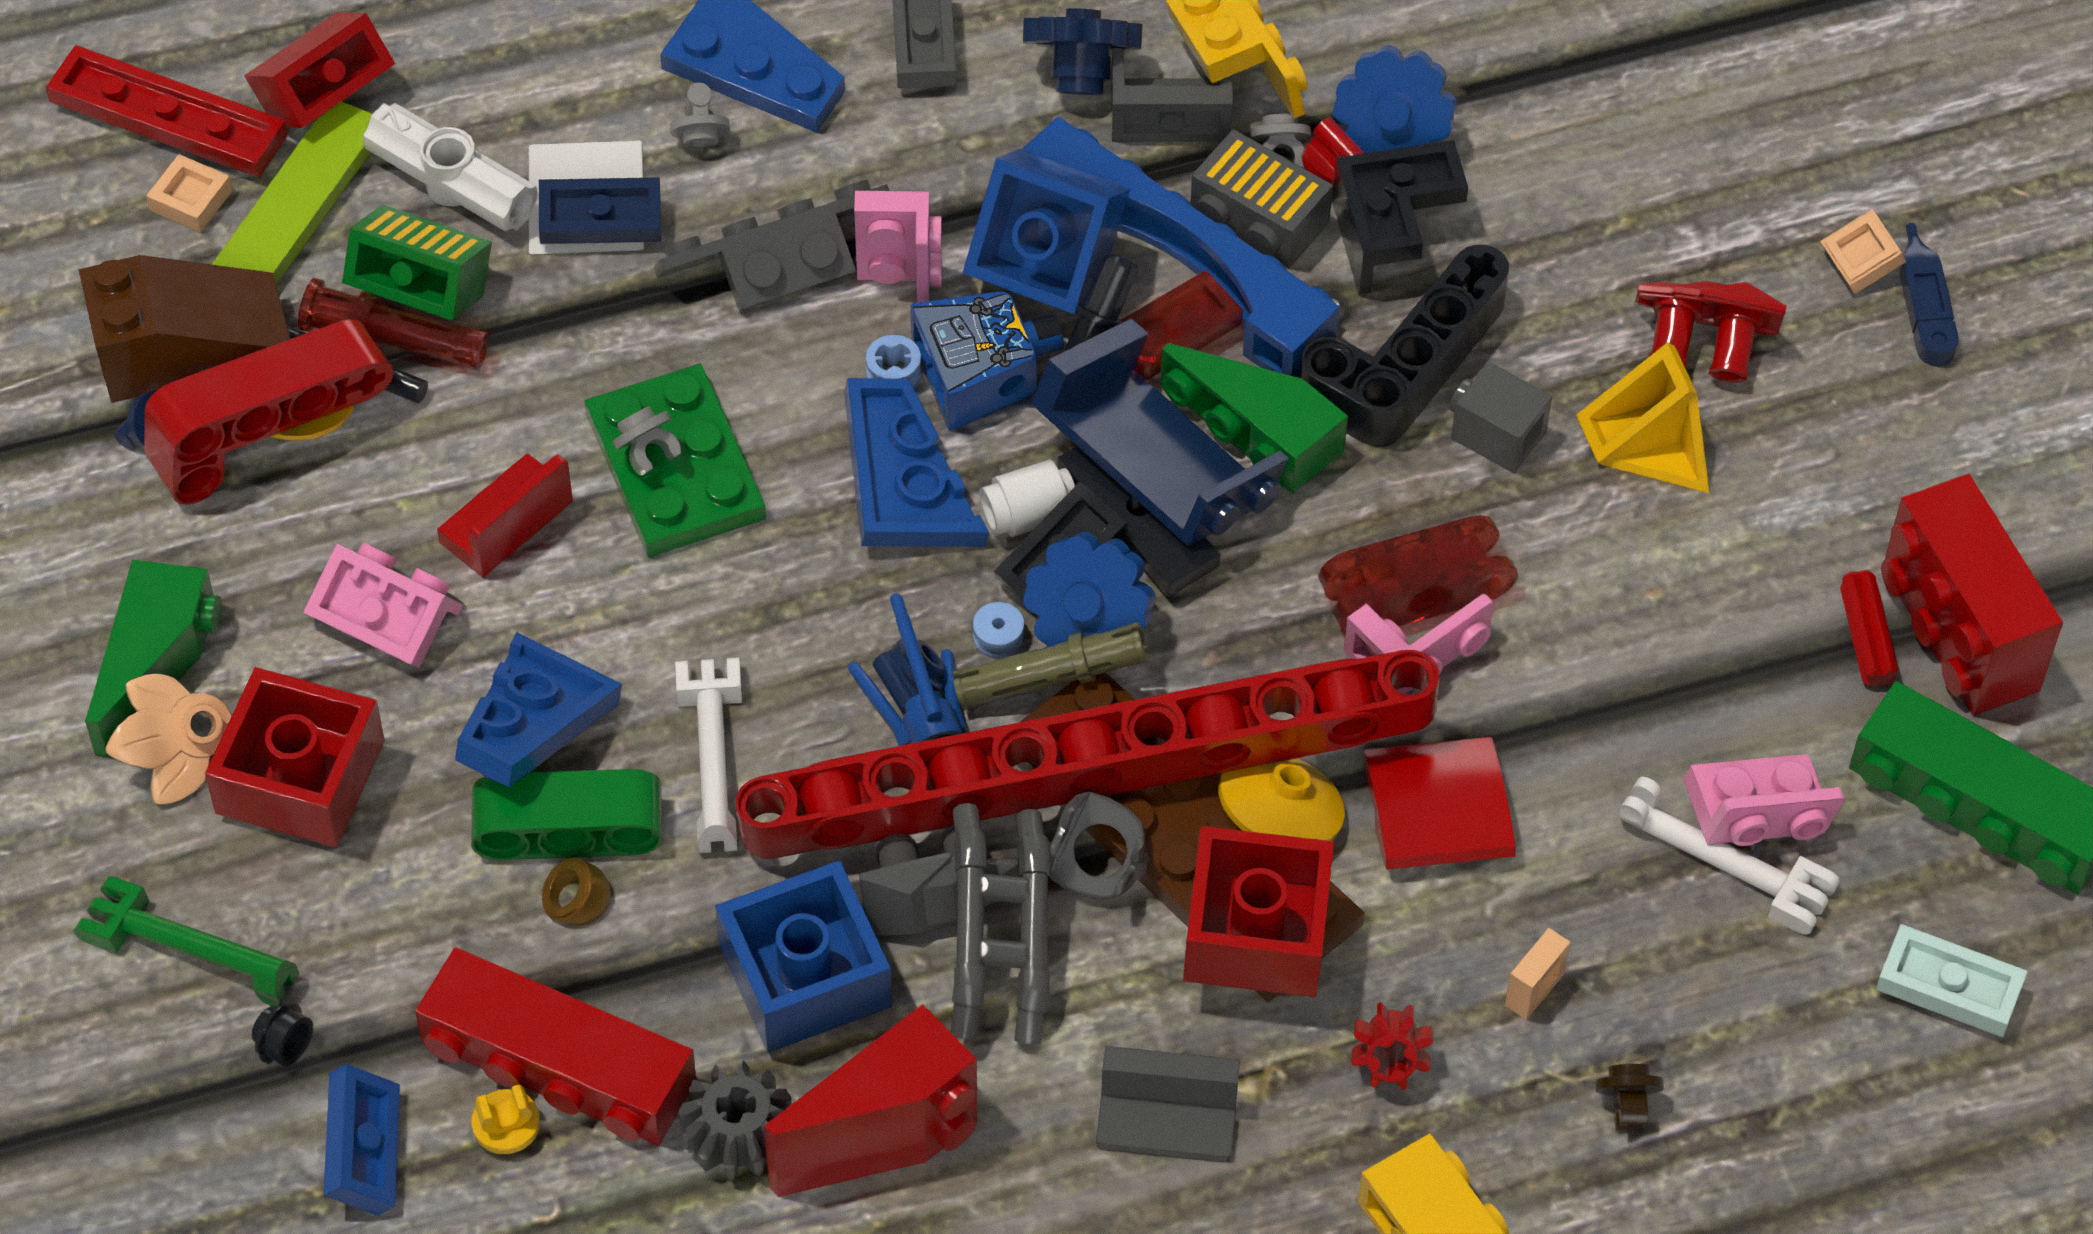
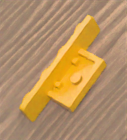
M1165 0L1169 17L1211 83L1259 64L1292 117L1295 119L1305 115L1300 92L1307 90L1308 84L1303 69L1295 56L1286 59L1285 47L1276 26L1272 22L1266 25L1263 24L1264 18L1258 0Z

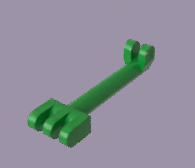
M108 876L100 888L101 892L112 901L95 897L87 908L88 914L101 923L81 918L73 930L80 940L116 954L130 934L253 977V989L257 997L263 1003L274 1007L281 1004L286 996L283 985L292 986L299 975L296 964L144 911L150 901L144 888L113 876Z

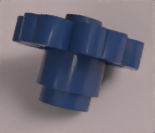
M1066 9V17L1024 18L1023 44L1052 47L1051 77L1056 78L1057 93L1103 95L1104 81L1110 80L1111 50H1141L1143 24L1101 19V10Z

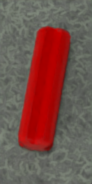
M1869 570L1850 571L1843 576L1840 591L1862 681L1871 688L1879 685H1891L1895 682L1898 665L1876 576Z

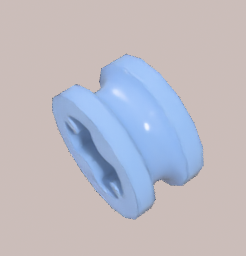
M886 335L873 341L866 352V378L909 379L915 389L921 379V353L918 346L911 339L902 335ZM902 361L904 362V369L902 370L894 365ZM884 362L892 366L887 371L883 369Z

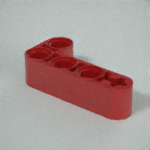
M348 319L173 381L158 389L147 401L144 431V451L146 457L176 502L186 505L198 503L208 498L222 483L225 453L365 402L379 395L392 381L394 375L393 367L365 326L359 320Z

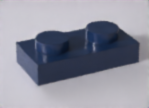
M660 177L539 179L540 244L661 242Z

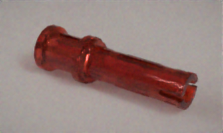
M315 277L310 280L305 289L298 314V328L303 332L309 333L315 328L320 329L343 320H359L376 343L452 362L475 371H479L482 367L489 345L488 332L464 328L419 314L397 310L380 304V300L373 293L363 291L358 296L328 288L324 280Z

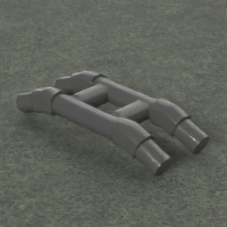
M963 803L956 806L952 813L955 830V871H957L956 967L954 968L952 995L954 1005L950 1032L956 1038H977L980 1007L983 1006L985 991V966L1021 968V972L1018 973L1016 1002L1018 1012L1014 1041L1025 1044H1041L1044 1012L1047 1011L1050 988V971L1047 970L1050 851L1048 838L1044 834L1042 814L1035 809H1026L1016 815L1019 839L1017 847L1019 877L984 874L987 852L985 835L981 830L979 809L974 804ZM984 900L1021 904V942L983 939Z

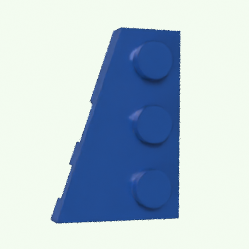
M698 0L660 54L662 70L694 83H704L711 90L816 133L845 93V77L751 0Z
M847 378L844 398L861 546L985 547L989 531L981 516L974 515L964 496L966 487L957 470L951 471L938 447L939 436L910 380Z
M516 632L510 643L509 654L505 662H500L493 674L492 685L487 695L480 698L458 738L455 761L481 773L489 780L510 787L617 707L620 701L622 683Z

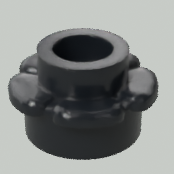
M295 1002L281 1003L276 1007L270 1006L258 1016L252 1029V1040L255 1042V1051L259 1054L260 1060L267 1064L272 1063L274 1060L283 1066L295 1063L303 1055L310 1043L313 1034V1022L309 1017L302 1014L301 1007Z

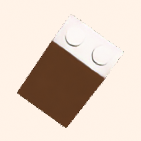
M144 255L120 260H108L99 265L79 269L94 343L111 403L136 398L150 391L156 392L173 381L290 340L272 272Z

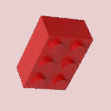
M1968 473L1901 497L1894 526L1891 528V537L1885 559L1881 564V574L1889 593L1893 597H1900L1910 613L1912 627L1919 642L1925 647L1930 646L1940 662L1943 679L1949 691L1954 696L1962 698L1972 716L2040 692L2063 621L1971 475Z

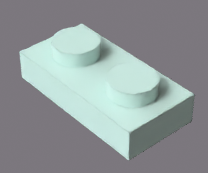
M1900 924L1879 977L1876 990L2003 1037L2028 971Z

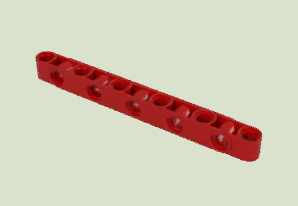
M1400 650L1359 659L1334 660L825 760L811 764L808 767L759 776L747 781L740 788L735 804L740 838L745 849L752 855L762 859H776L821 849H841L881 841L893 834L912 835L947 828L954 824L953 809L963 803L976 805L979 809L980 821L1018 814L1026 809L1038 810L1068 804L1075 795L1085 792L1109 796L1351 748L1372 740L1412 733L1427 727L1433 721L1437 712L1439 669L1435 661L1426 653L1417 650ZM1403 687H1412L1418 689L1420 693L1406 695L1397 690ZM1276 712H1285L1294 717L1288 720H1277L1269 715ZM1149 737H1159L1166 740L1163 744L1153 746L1144 744L1141 741ZM1022 762H1031L1038 765L1037 768L1030 771H1020L1013 768ZM892 788L910 790L907 794L897 797L884 794ZM764 813L780 815L771 822L754 820Z

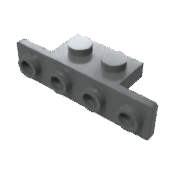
M868 180L859 181L834 191L837 201L816 208L812 198L805 199L777 210L780 217L779 220L758 226L756 218L752 217L725 226L721 229L724 238L701 245L699 236L675 242L664 247L667 257L660 259L653 266L657 278L720 258L739 312L852 275L856 272L838 218L854 213L855 191H889L888 185L885 184L871 189Z

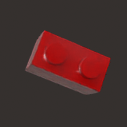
M336 12L248 72L244 77L267 114L284 119L287 127L304 128L396 63L367 13Z

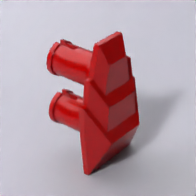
M1660 281L1639 284L1635 302L1638 305L1653 308L1654 312L1658 314L1652 351L1649 357L1663 345L1670 343L1675 346L1686 369L1694 321L1698 324L1718 327L1709 375L1718 380L1733 383L1747 381L1749 374L1748 365L1755 333L1771 336L1778 335L1787 308L1786 305L1748 282L1721 284L1702 281L1679 284Z

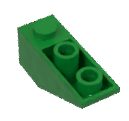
M1171 343L1162 348L1161 385L1168 397L1177 405L1190 408L1206 422L1208 428L1217 439L1224 443H1232L1250 458L1253 465L1278 451L1284 453L1289 459L1278 483L1291 494L1296 492L1344 452L1348 415L1304 379Z

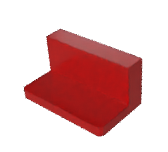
M526 453L437 528L439 543L484 578L573 502L568 461L559 454H556L542 465L529 453Z

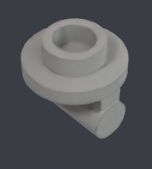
M695 83L689 87L685 106L686 116L670 123L671 135L683 139V145L686 147L703 148L714 146L719 143V136L730 131V121L727 117L708 114L711 90L704 83Z

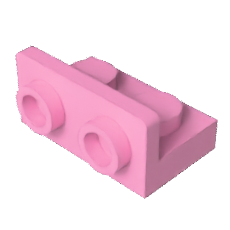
M855 191L854 216L857 280H874L882 284L916 281L917 303L930 301V287L942 288V217L930 216L929 192Z
M362 542L357 553L336 544L303 613L420 668L447 611L458 616L463 607V604L446 596L451 584L418 568L415 569L411 579L392 570L397 558Z
M1809 754L1695 764L1690 766L1683 778L1707 845L1733 842L1738 846H1747L1760 842L1763 839L1791 836L1797 840L1811 839L1826 832L1845 802V797L1840 787L1821 788Z

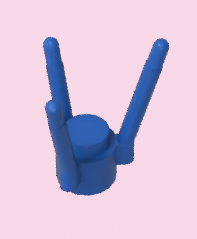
M899 593L892 594L890 602L919 694L906 702V713L903 719H901L859 663H850L848 666L849 672L892 729L898 746L966 733L968 728L961 713L960 703L953 679H955L953 671L956 669L954 667L952 651L945 649L940 655L944 665L942 679L944 682L945 699H942L939 692L933 691L903 598Z

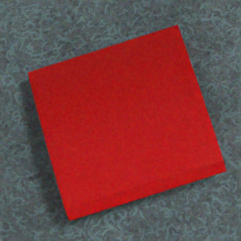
M1492 737L1364 749V772L1375 808V833L1386 870L1516 857V844L1509 804Z

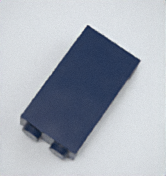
M1131 318L1049 359L1031 404L1189 546L1211 533L1215 536L1223 534L1237 519L1252 511L1258 514L1266 510L1280 493L1281 485L1278 481L1289 458L1281 451H1278L1246 469L1134 370L1149 333Z

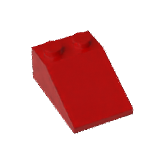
M922 1004L764 1125L769 1188L777 1197L925 1163L942 1149L946 1151L956 1149L969 1138L977 1123V1059Z

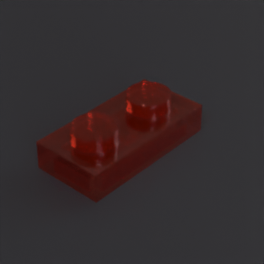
M1207 270L1201 272L1121 319L1123 323L1132 318L1149 333L1134 370L1146 381L1161 373L1162 348L1165 345L1171 343L1198 351L1242 325L1243 309Z

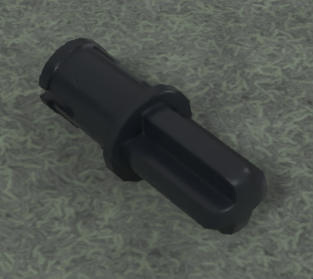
M1107 254L1104 256L1085 303H1077L1075 311L1079 313V317L1064 352L1122 323L1118 317L1138 272V266L1120 255Z

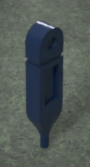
M1909 223L1905 226L1908 243L1903 255L1906 263L1901 265L1900 268L1901 284L1912 332L1915 333L1914 341L1918 356L1924 363L1940 367L1947 365L1953 360L1958 346V332L1955 321H1953L1954 315L1940 257L1920 240L1916 224Z

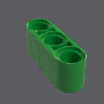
M614 769L530 772L510 787L485 777L478 779L472 787L471 847L481 857L493 860L631 856L649 853L661 845L662 783L658 776L645 770Z

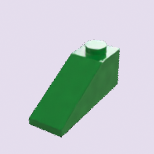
M132 559L85 720L95 755L109 756L106 753L105 747L111 735L119 724L130 715L136 713L128 698L125 687L126 683L149 674L167 675L179 681L201 657L207 634L217 632L221 619L222 601L219 595L213 594L208 569Z

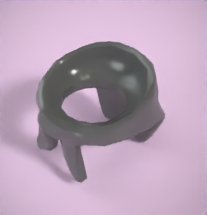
M1093 792L1075 795L1065 806L1060 817L1058 829L1049 847L1050 875L1048 876L1064 889L1086 898L1106 900L1119 897L1146 874L1150 860L1146 853L1145 830L1142 821L1128 807L1107 796ZM1105 824L1112 826L1122 834L1126 841L1127 856L1125 863L1118 872L1109 877L1099 878L1091 876L1083 871L1076 861L1074 849L1077 838L1083 830L1092 825Z

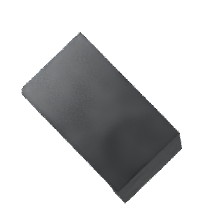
M1454 140L1336 157L1332 204L1358 294L1371 293L1374 266L1422 258L1423 241L1413 210L1467 202L1468 184Z

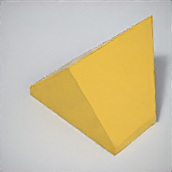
M1666 343L1577 413L1576 416L1598 464L1710 494L1698 395L1675 346Z

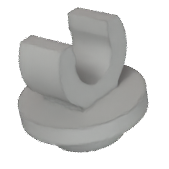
M1287 113L1263 116L1262 125L1251 129V139L1257 142H1265L1263 146L1272 151L1279 148L1288 150L1293 157V163L1303 167L1301 154L1304 147L1299 140L1311 137V127L1306 124H1298V118L1294 119L1291 114Z
M650 406L619 422L617 426L622 435L612 441L616 450L631 444L629 460L633 469L641 476L653 469L645 453L648 444L659 445L669 461L681 454L677 438L671 432L660 429V427L671 420L670 415L667 411H664L655 416Z

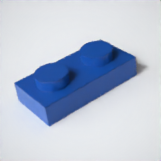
M345 1064L329 1073L323 1196L377 1216L395 1207L400 1084L349 1064Z

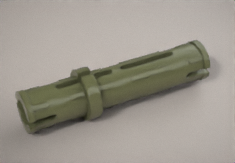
M1137 621L1114 630L1085 636L1082 631L1069 634L1068 641L1053 646L1027 651L978 666L956 669L953 671L955 678L953 682L960 706L965 711L989 702L1038 691L1061 683L1079 680L1081 684L1094 682L1098 674L1125 666L1129 667L1149 662V648L1140 622Z

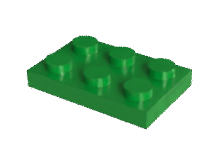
M701 363L584 400L586 416L648 558L766 520L765 504ZM650 406L655 416L664 411H667L670 415L671 420L660 427V429L671 432L677 438L681 454L669 461L659 445L648 444L645 453L653 469L641 476L633 469L629 460L631 444L616 450L612 441L622 435L617 426L619 422Z

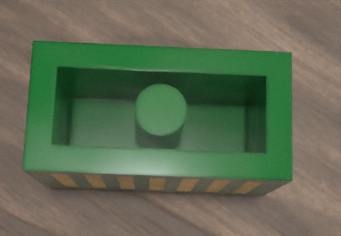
M381 205L350 228L342 283L453 321L484 295L492 241Z

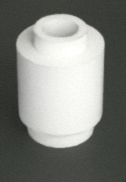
M1049 459L993 477L992 484L980 488L979 495L982 510L991 532L995 536L1007 532L1011 537L1033 531L1075 485L1069 471L1066 468L1058 470L1054 462Z

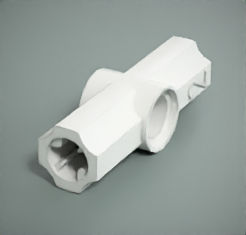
M383 103L370 117V123L363 134L365 149L424 183L429 197L435 203L450 207L461 205L505 232L510 229L517 231L530 218L533 205L538 199L536 185L476 151L472 137L464 130L455 127L437 128L396 103L390 106Z

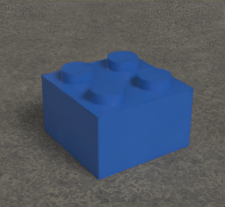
M1021 149L999 156L994 163L962 273L1071 314L1078 313L1075 311L1077 303H1085L1104 256L1111 254L1130 189Z
M840 860L715 905L719 946L767 1053L892 1007L891 968Z

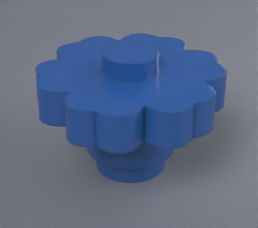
M1386 45L1377 51L1362 54L1355 65V74H1348L1341 79L1336 88L1337 100L1333 107V116L1342 124L1349 125L1345 133L1365 153L1430 144L1446 139L1454 127L1453 115L1457 108V99L1452 93L1442 89L1447 78L1446 70L1440 64L1432 62L1427 53L1421 50L1414 51L1404 58L1397 47Z
M1081 532L1072 538L1060 539L1050 545L1046 551V562H1041L1028 571L1026 579L1028 588L1025 590L1023 597L1025 607L1032 613L1039 615L1034 626V634L1037 639L1046 645L1053 646L1068 641L1069 634L1081 631L1085 636L1114 630L1137 621L1140 622L1143 630L1148 628L1152 622L1151 609L1156 596L1152 587L1139 581L1145 569L1143 559L1136 553L1130 552L1129 547L1122 540L1111 539L1100 545L1096 537L1089 532Z

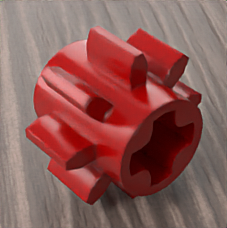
M1380 1002L1377 1003V1015L1372 1018L1370 1023L1364 1020H1356L1354 1022V1037L1362 1042V1044H1358L1351 1049V1062L1353 1066L1368 1065L1371 1071V1086L1376 1087L1381 1081L1397 1082L1399 1087L1404 1090L1407 1089V1078L1415 1069L1421 1072H1429L1431 1069L1430 1055L1422 1048H1426L1433 1043L1432 1026L1416 1027L1414 1022V1006L1409 1004L1403 1011L1387 1010V1007ZM1395 1040L1402 1042L1404 1044V1046L1401 1044H1395L1394 1046L1392 1045ZM1392 1046L1390 1051L1381 1049V1047L1389 1048Z

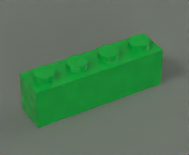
M1897 680L1893 683L1858 734L1849 769L1858 773L1872 787L1879 790H1888L1916 805L1930 819L1946 822L1974 837L1986 850L1996 854H2004L2032 869L2044 882L2054 886H2062L2079 895L2093 874V787Z

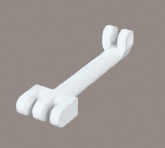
M739 657L727 658L725 664L726 678L716 679L714 659L701 660L702 679L691 680V668L688 661H675L678 707L697 706L702 813L696 822L698 854L711 853V842L724 841V852L738 851L736 819L728 810L723 704L742 703Z
M1648 777L1638 778L1631 790V795L1626 797L1620 807L1618 816L1621 820L1775 896L1768 918L1800 934L1807 935L1811 933L1817 922L1815 915L1822 914L1828 904L1826 895L1834 894L1840 883L1839 877L1834 872L1800 856L1790 874L1727 843L1707 845L1701 830L1656 808L1661 788L1654 780Z

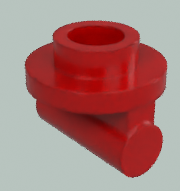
M1328 117L1315 128L1313 132L1314 137L1303 150L1301 159L1307 171L1332 184L1334 188L1336 157L1363 154L1365 152L1331 117Z

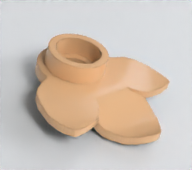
M149 674L127 682L125 687L128 698L136 713L127 717L117 726L105 750L109 756L127 765L143 769L152 768L151 795L155 804H170L192 794L204 783L209 758L211 755H214L230 721L231 714L227 706L219 698L208 693L190 694L173 677L162 674ZM196 713L205 714L210 719L211 730L206 737L196 735L191 729V719Z

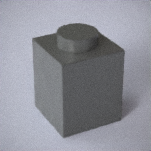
M1488 362L1474 381L1469 378L1464 379L1451 399L1449 410L1454 412L1451 439L1514 474L1547 432L1552 396Z

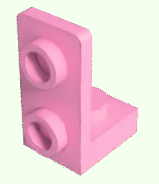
M1486 594L1480 595L1410 646L1402 630L1389 619L1383 620L1368 604H1365L1347 617L1344 653L1351 659H1359L1400 650H1417L1426 653L1435 661L1440 674L1443 667L1461 654L1464 657L1471 656L1487 642L1491 634L1490 627L1494 602ZM1403 687L1397 691L1406 694L1413 688Z

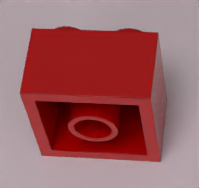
M254 667L205 772L215 814L337 848L385 742L377 700Z
M1200 826L1182 982L1316 997L1323 953L1334 841Z

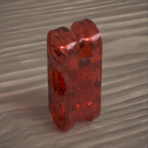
M1478 515L1345 551L1331 558L1322 566L1318 579L1325 596L1331 601H1338L1333 613L1341 633L1345 635L1347 617L1365 604H1368L1383 620L1389 619L1399 627L1460 610L1482 594H1486L1491 600L1496 599L1509 591L1516 583L1518 572L1513 560L1507 556L1495 555L1486 557V553L1497 544L1500 535L1493 519L1489 516ZM1488 575H1492V578L1486 580Z

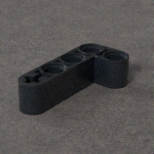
M1489 245L1466 247L1458 253L1374 357L1345 340L1336 337H1321L1313 340L1305 347L1302 353L1300 378L1304 379L1348 415L1346 434L1372 447H1384L1394 444L1403 436L1500 316L1504 308L1509 275V262L1507 258L1497 248Z

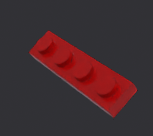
M78 45L72 48L46 86L49 102L258 178L261 177L288 136L284 119Z

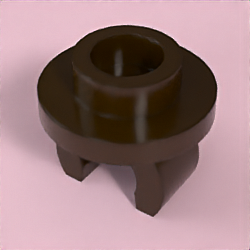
M1633 1063L1609 1066V1077L1600 1078L1595 1082L1597 1093L1615 1095V1131L1643 1130V1125H1648L1646 1094L1663 1091L1664 1079L1659 1076L1650 1075L1649 1065Z

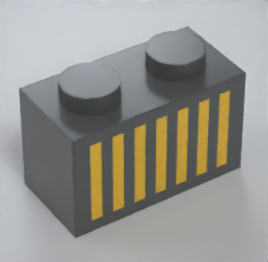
M1232 129L1192 174L1190 204L1214 222L1226 224L1237 234L1239 239L1263 255L1267 254L1275 257L1283 266L1289 269L1330 222L1333 185Z

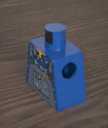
M1003 291L910 304L911 340L919 348L921 366L948 431L962 427L1031 396L1037 390V357L1060 351L1064 348L1061 328L1054 314L1022 322L1011 295Z

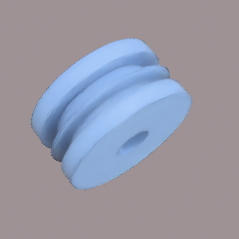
M993 602L981 607L973 619V641L976 648L982 654L997 659L1015 654L1021 648L1024 641V619L1020 611L1013 605L1004 602Z

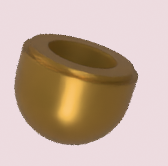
M567 858L558 863L546 878L542 891L543 908L551 919L564 924L585 925L602 916L609 905L611 893L609 882L604 873L593 864L579 858ZM579 880L576 896L568 905L562 907L559 902L561 891L568 884Z

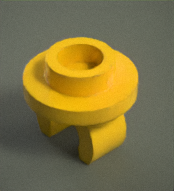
M522 1085L512 1086V1089L496 1090L487 1095L478 1096L475 1099V1108L471 1116L472 1131L476 1141L486 1150L496 1154H512L523 1150L536 1138L540 1127L538 1108L535 1102L526 1095Z

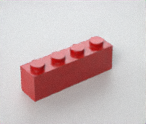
M457 947L453 948L415 1010L421 1042L438 1058L451 1063L462 1060L483 1069L485 1074L494 1082L512 1089V1086L520 1084L526 1089L543 1095L544 1099L557 1110L570 1115H576L578 1112L591 1116L602 1121L606 1128L615 1135L629 1141H637L641 1138L660 1146L678 1115L682 1103L689 1096V1088L693 1080H697L693 1049Z

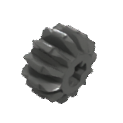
M743 1060L736 1069V1075L727 1076L725 1071L715 1064L711 1071L712 1084L693 1080L689 1088L691 1101L682 1103L680 1107V1124L685 1128L682 1133L683 1145L688 1150V1153H698L699 1165L704 1169L705 1173L723 1163L725 1176L732 1182L738 1174L739 1167L748 1165L750 1171L760 1178L761 1173L764 1171L763 1157L767 1158L764 1125L792 1104V1097L787 1088L776 1089V1079L770 1069L751 1078L750 1067ZM741 1118L740 1123H734V1120Z

